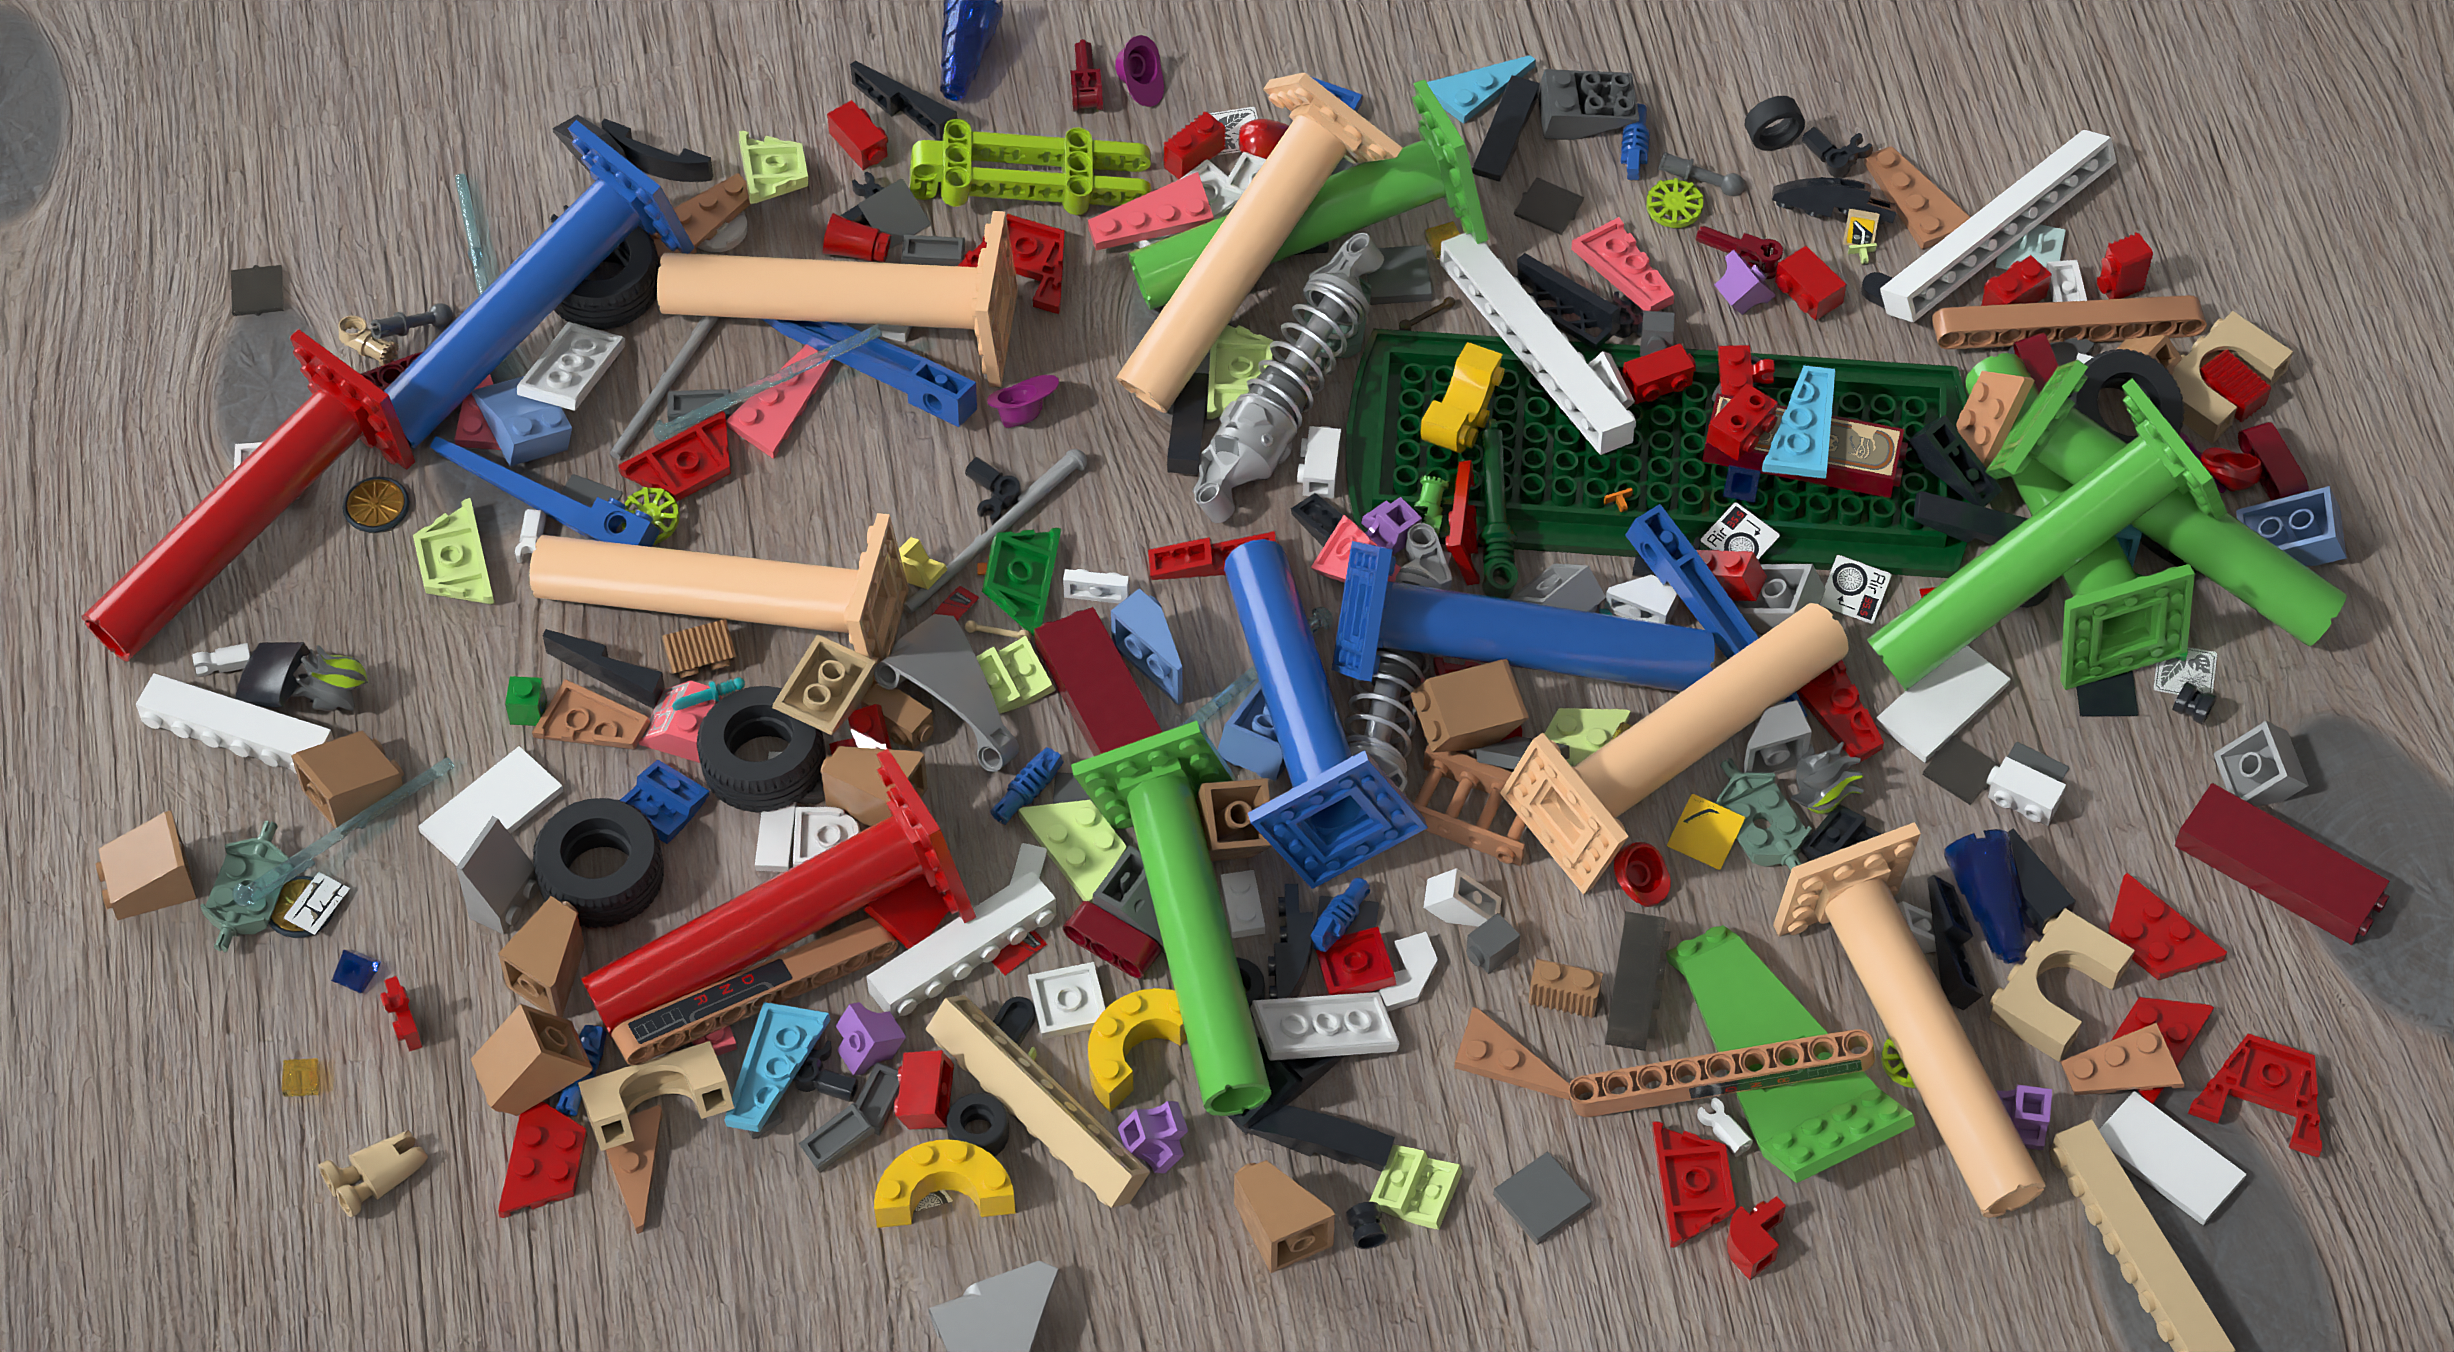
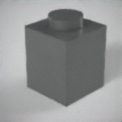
M1643 311L1640 356H1645L1673 345L1675 313Z
M1497 913L1468 934L1467 956L1475 966H1481L1489 974L1519 952L1520 934Z

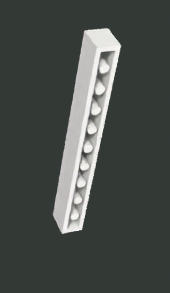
M2087 130L2081 131L1880 288L1886 313L1913 323L2117 163L2111 137Z
M1466 233L1442 241L1440 265L1596 451L1602 455L1633 443L1636 421L1632 412L1626 410L1619 402L1615 392L1610 391L1602 382L1600 375L1590 368L1584 356L1573 348L1567 336L1561 333L1553 324L1550 316L1544 314L1538 307L1534 297L1527 294L1521 287L1519 280L1513 277L1505 268L1503 261L1492 253L1487 242L1484 241L1477 244L1472 234L1466 235Z

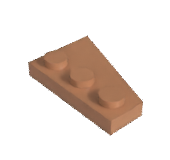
M564 679L532 734L534 738L635 749L651 722L649 717Z
M2157 1023L2060 1061L2074 1095L2115 1093L2117 1090L2140 1089V1091L2171 1086L2172 1088H2184V1082Z

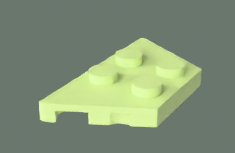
M739 131V144L750 204L808 186V172L802 143L782 141L770 136H766L763 142L749 139V132Z
M1229 325L1225 327L1210 349L1207 419L1221 416L1230 402L1237 400L1241 394L1248 393L1247 381L1257 378L1261 374L1258 363L1262 360H1272L1273 354L1270 350V343L1273 342L1272 339L1260 334H1253L1249 329L1240 325L1237 328Z
M468 498L461 502L462 507L449 516L444 513L432 525L422 528L413 535L422 580L427 594L493 604V594L471 498Z
M1559 708L1544 734L1555 743L1569 745L1570 758L1566 759L1570 766H1576L1619 736L1630 719L1631 711L1627 709Z
M1091 800L1020 808L1018 810L1019 818L1039 844L1047 849L1046 853L1083 901L1093 903V893L1127 849L1121 838Z

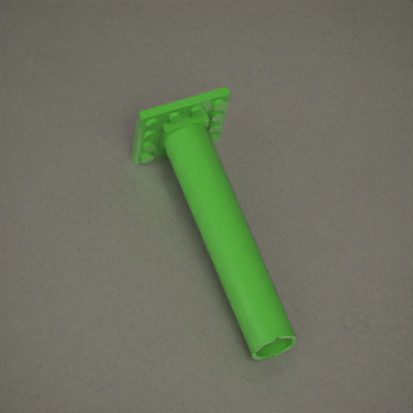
M1425 79L1413 83L1416 96L1412 97L1417 113L1422 116V120L1418 121L1421 141L1402 147L1396 158L1364 162L1330 175L1269 264L1440 198L1445 199L1448 206L1452 208L1456 218L1461 217V224L1466 235L1472 234L1477 244L1489 240L1466 144ZM1228 215L1128 253L1130 263L1133 266L1134 276L1149 310L1168 303Z
M2002 353L1998 354L1997 357L1990 356L1975 365L1967 375L1965 387L1970 396L1973 386L1976 384L1982 371L2029 378L2031 376L2021 358L2015 354ZM2033 383L2004 444L2039 395L2035 383ZM2034 458L2031 459L2021 474L2017 473L2011 476L2031 516L2073 486ZM2114 536L2065 572L2062 576L2073 597L2065 600L2060 675V681L2064 689L2067 690L2179 657L2180 654L2186 653L2195 575L2190 564L2171 567L2163 572L2149 576L2137 577L2117 537Z
M2075 360L2059 366L1985 471L1994 479L2016 475L2017 473L2021 474L2031 459L2034 458L2074 485L2128 445L2073 407L2075 402L2067 398L2069 394L2077 393L2088 377L2084 373L2088 366L2079 360ZM2178 489L2130 524L2307 646H2312L2321 638L2332 624L2331 618L2337 617L2346 601L2347 595L2228 512L2218 520L2211 513L2205 516L2194 502L2195 499L2190 493L2191 490L2184 495Z
M2133 378L2122 386L2126 395L2122 400L2128 407L2127 411L2132 416L2131 420L2136 425L2135 429L2138 434L2136 439L1867 639L1905 691L2178 489L2182 495L2191 490L2190 493L2195 499L2194 502L2205 516L2211 513L2218 520L2227 513L2213 477Z
M1198 721L1071 764L1075 779L1114 830L1126 829L1134 825L1204 1108L1211 1115L1229 1116L1244 1113V1110L1247 1108L1251 1110L1262 1105L1269 1099L1271 1090L1196 804V798L1202 784L1236 781L1234 774Z

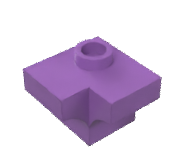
M1734 249L1724 257L1727 262V270L1724 276L1714 285L1728 303L1740 314L1743 315L1758 303H1768L1776 296L1764 281L1767 277L1758 266L1753 265L1751 267Z
M1400 497L1391 504L1386 500L1364 515L1361 524L1367 529L1365 533L1378 546L1393 549V556L1406 547L1407 534L1410 527L1421 523L1422 518Z
M860 1002L849 1004L836 1025V1028L843 1037V1041L837 1051L853 1076L864 1074L876 1062L892 1059L906 1038L890 1011L883 1013L872 1012Z
M2017 1085L2014 1090H1997L1996 1092L2025 1147L2043 1150L2047 1127L2050 1122L2052 1089Z
M1167 1101L1161 1106L1152 1109H1135L1118 1126L1124 1147L1135 1157L1145 1160L1152 1167L1154 1173H1166L1184 1156L1179 1140L1188 1132L1180 1105L1176 1101Z

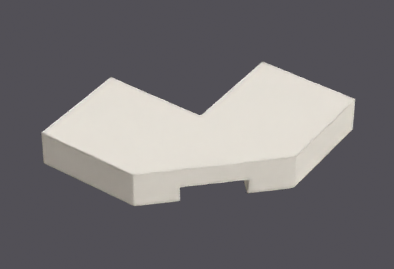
M1426 932L1394 941V948L1404 970L1394 972L1396 985L1377 990L1381 995L1387 1012L1417 1003L1428 979L1432 976L1437 966L1438 959Z

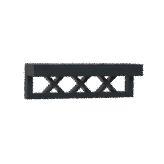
M1526 253L1517 259L1518 275L1516 278L1521 285L1525 284L1533 289V293L1527 294L1534 297L1538 307L1544 314L1550 316L1557 328L1596 351L1621 329L1618 306ZM1552 300L1557 306L1544 308L1538 304V301ZM1574 313L1580 317V320L1566 321L1562 319L1561 315ZM1598 327L1603 330L1596 338L1585 332V328Z

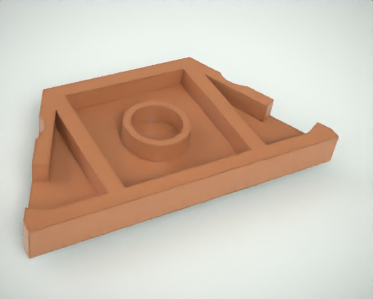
M1982 371L1976 384L1973 386L1956 426L1960 435L1986 469L2001 450L2035 381L2033 378Z

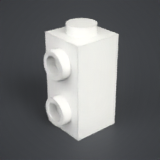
M1309 426L1308 439L1302 438L1300 457L1306 458L1305 464H1299L1297 483H1303V496H1311L1316 493L1323 498H1334L1340 454L1341 429L1328 426Z
M2005 757L2000 767L1996 765L1993 767L1986 782L1991 785L1988 798L1994 800L1997 805L2003 808H2011L2024 814L2030 821L2041 822L2047 826L2062 802L2066 784L2008 757Z

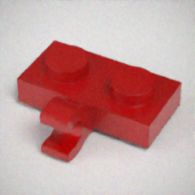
M1750 345L1718 346L1721 394L1735 396L1746 383L1753 386L1755 382L1763 384L1774 382V360L1764 359L1751 365Z
M873 704L854 710L848 717L852 738L829 744L831 755L834 754L839 746L891 749L881 705Z
M397 976L384 980L388 993H381L380 998L388 1014L395 1012L397 1021L392 1022L398 1042L405 1040L409 1052L421 1048L422 1044L408 1006L410 1000L405 987L400 985Z

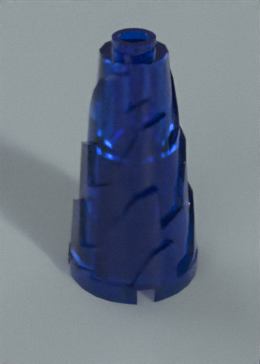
M944 0L940 91L946 99L959 101L967 96L971 83L976 78L984 52L989 47L999 20L1002 18L1004 9L1002 0L999 3L996 0Z
M1984 830L1985 838L1977 839L1975 833L1967 835L1949 844L1944 849L1945 853L1943 854L1953 873L1961 895L1965 894L1975 922H1979L1991 952L1995 954L1996 959L2003 960L2005 964H2011L2023 959V953L2027 950L2025 943L2027 939L2020 910L2022 903L2015 879L2017 871L2011 849V840L2008 832L2005 830Z

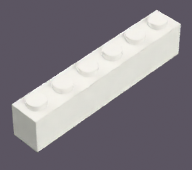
M153 673L136 703L141 721L151 728L158 729L160 727L172 731L179 737H191L202 741L210 747L217 748L219 746L229 749L238 756L254 757L262 760L269 766L276 767L279 765L291 769L294 773H296L291 755L334 740L331 729Z
M1033 871L1027 873L974 907L973 910L976 918L964 923L961 917H958L867 976L869 994L884 1012L890 1011L894 1019L910 1014L925 999L938 996L953 981L964 979L971 973L972 969L981 963H987L995 959L1000 950L1008 944L1016 945L1024 940L1030 931L1037 927L1048 925L1057 915L1056 898Z

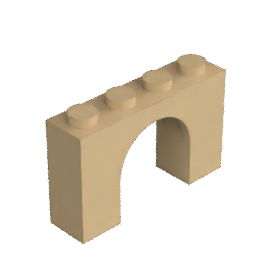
M2234 311L2224 320L2219 318L2206 337H2199L2187 356L2181 355L2182 360L2176 365L2172 374L2183 396L2182 401L2184 402L2183 408L2185 413L2183 414L2184 421L2182 423L2212 444L2232 425L2237 406L2204 383L2199 372L2200 368L2224 350L2229 349L2230 353L2238 357L2239 361H2243V364L2252 369L2253 373H2256L2257 376L2272 386L2288 370L2293 354L2292 350Z
M2066 908L2058 918H2052L2047 922L2042 932L2045 934L2040 942L2035 939L2031 943L2025 954L2026 961L2023 965L2017 963L2007 978L2009 981L2005 989L1999 987L1989 1003L1993 1006L1990 1015L1991 1021L2058 1062L2061 1061L2077 1039L2082 1021L2049 1002L2038 988L2037 977L2051 968L2069 967L2083 972L2113 990L2129 968L2135 951Z
M710 1041L578 1082L584 1106L601 1151L634 1141L628 1116L638 1104L655 1096L664 1094L686 1095L694 1101L701 1119L734 1109L726 1077Z

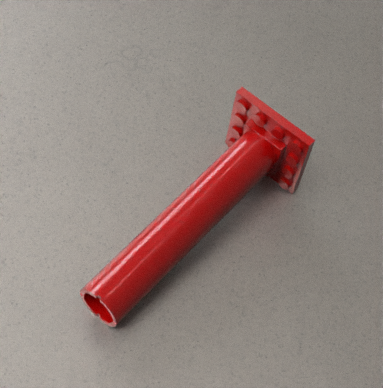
M300 329L290 336L295 349L293 354L302 365L300 370L308 379V389L313 395L81 616L87 628L111 652L115 651L114 653L117 657L128 662L358 439H361L369 448L374 446L378 448L383 457L391 464L395 465L398 463L408 470L416 461L389 395Z
M888 748L876 754L881 765L876 771L883 785L890 787L886 792L889 802L886 804L891 813L890 817L581 978L612 1039L613 1030L621 1023L733 976L922 876L930 888L935 887L938 894L945 892L946 895L943 896V899L951 914L957 912L964 923L976 918L941 829Z

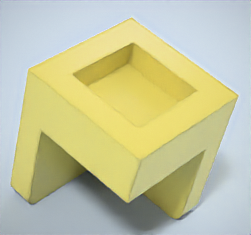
M910 537L899 548L907 583L928 590L947 571L944 563L929 559L919 539Z

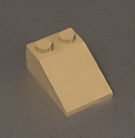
M817 634L776 698L772 708L833 735L859 706L872 685L876 661Z

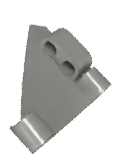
M933 614L900 638L895 644L891 655L875 666V680L883 688L893 689L905 679H909L931 693L971 726L977 738L978 761L987 771L997 772L1016 757L1019 752L1018 741L1002 723L984 673L954 616Z
M1036 1261L969 1286L963 1296L929 1308L934 1330L938 1338H942L947 1352H1031L1059 1272L1058 1268L1042 1261Z

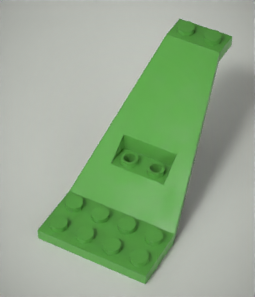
M1726 926L1712 927L1705 934L1692 940L1682 941L1675 948L1665 952L1668 963L1685 976L1717 1052L1828 1034L1748 945ZM1828 1052L1820 1053L1816 1058L1820 1060L1829 1059L1832 1056V1054ZM1788 1058L1782 1064L1791 1066L1796 1064L1798 1060ZM1753 1064L1748 1068V1070L1752 1072H1757L1761 1070L1764 1066L1761 1064ZM1863 1071L1736 1093L1763 1157L1796 1183L1916 1125L1913 1113L1879 1089Z

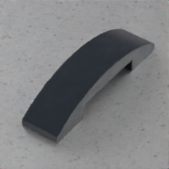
M605 118L601 122L602 129L607 131L624 150L625 158L647 174L680 182L711 181L714 177L711 157L686 148L682 150L679 156L633 140L631 128Z

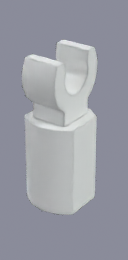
M527 509L525 511L520 535L521 543L515 548L517 563L522 562L524 554L533 553L536 550L535 544L537 539L543 535L546 522V514L542 510Z
M248 643L218 648L213 653L197 652L192 654L197 676H207L217 670L223 673L244 669L251 655Z
M1713 1098L1711 1107L1716 1113L1709 1114L1700 1107L1697 1114L1698 1119L1702 1124L1712 1126L1714 1134L1735 1157H1738L1751 1147L1753 1140L1731 1115L1724 1113L1723 1103L1719 1099Z

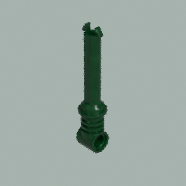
M1490 419V426H1487V430L1482 434L1487 525L1482 529V533L1478 535V543L1483 547L1484 557L1482 589L1486 596L1508 599L1518 581V571L1515 567L1514 543L1518 540V537L1513 528L1507 524L1502 431L1497 429L1496 419ZM1502 577L1506 580L1507 584H1498L1493 578Z

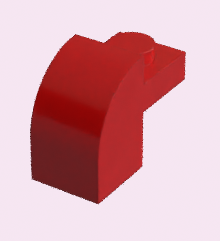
M1775 1196L1768 1203L1765 1201L1758 1203L1750 1214L1740 1206L1732 1216L1727 1237V1251L1733 1263L1749 1280L1776 1261L1779 1244L1768 1232L1783 1221L1786 1205L1778 1196Z

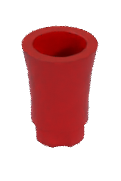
M832 213L826 228L822 252L823 255H838L870 262L873 260L885 262L891 245L892 235L880 232V229L865 226Z

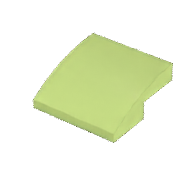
M1026 636L1000 651L992 647L976 656L999 714L1032 703L1056 690Z
M1393 1144L1386 1167L1379 1177L1369 1202H1377L1381 1211L1417 1225L1439 1230L1463 1171L1460 1164L1428 1158L1424 1150Z

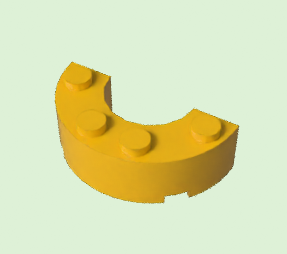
M1467 342L1456 361L1454 373L1442 403L1433 400L1422 418V440L1458 453H1462L1467 447L1473 448L1477 440L1478 428H1484L1488 421L1490 411L1486 409L1494 386L1500 385L1505 369L1500 367L1503 354Z
M1153 988L1129 993L1110 1004L1100 1014L1092 1027L1088 1041L1089 1077L1096 1097L1109 1112L1117 1107L1134 1090L1133 1070L1125 1062V1057L1132 1047L1144 1040L1154 1038L1167 1039L1179 1046L1187 1040L1175 990Z
M959 1140L929 1141L903 1152L884 1171L877 1185L874 1199L877 1228L911 1225L913 1212L918 1203L930 1193L940 1190L959 1191L969 1196L978 1206L981 1217L1016 1214L1013 1186L1002 1164L984 1149Z

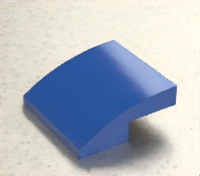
M657 759L637 776L636 786L622 797L620 801L631 804L638 808L641 813H644L655 826L659 840L668 844L698 812L708 798L710 791Z

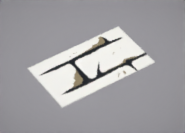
M318 872L284 916V919L315 935L350 888Z

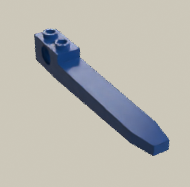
M762 319L781 334L804 345L807 344L837 361L908 394L909 404L957 427H960L977 410L975 381L922 356L842 323Z
M435 436L430 445L431 449L451 462L536 510H542L547 516L590 540L652 547L660 533V530L652 524L654 519L639 510H636L635 514L626 511L627 506L610 497L607 502L597 497L590 508ZM626 522V528L621 533H616L618 526Z
M1660 504L1634 520L1625 536L1663 586L1669 582L1703 628L1713 634L1716 645L1727 659H1730L1759 639L1703 559ZM1794 692L1782 701L1788 703L1797 700L1805 718L1808 716L1797 692Z

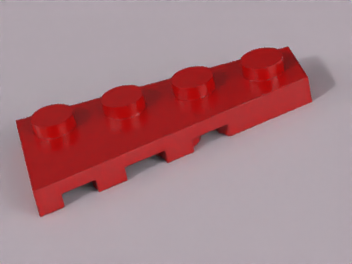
M1841 659L1796 692L1799 699L1837 743L1844 742L1843 750L1850 757L1860 758L1861 763L1881 751L1884 741L1868 710L1863 707L1859 699L1860 694L1855 684L1851 683L1846 673L1847 668Z

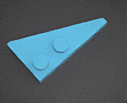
M1529 55L1429 81L1427 84L1443 109L1465 124L1505 91L1511 75L1522 78L1535 67L1536 59Z

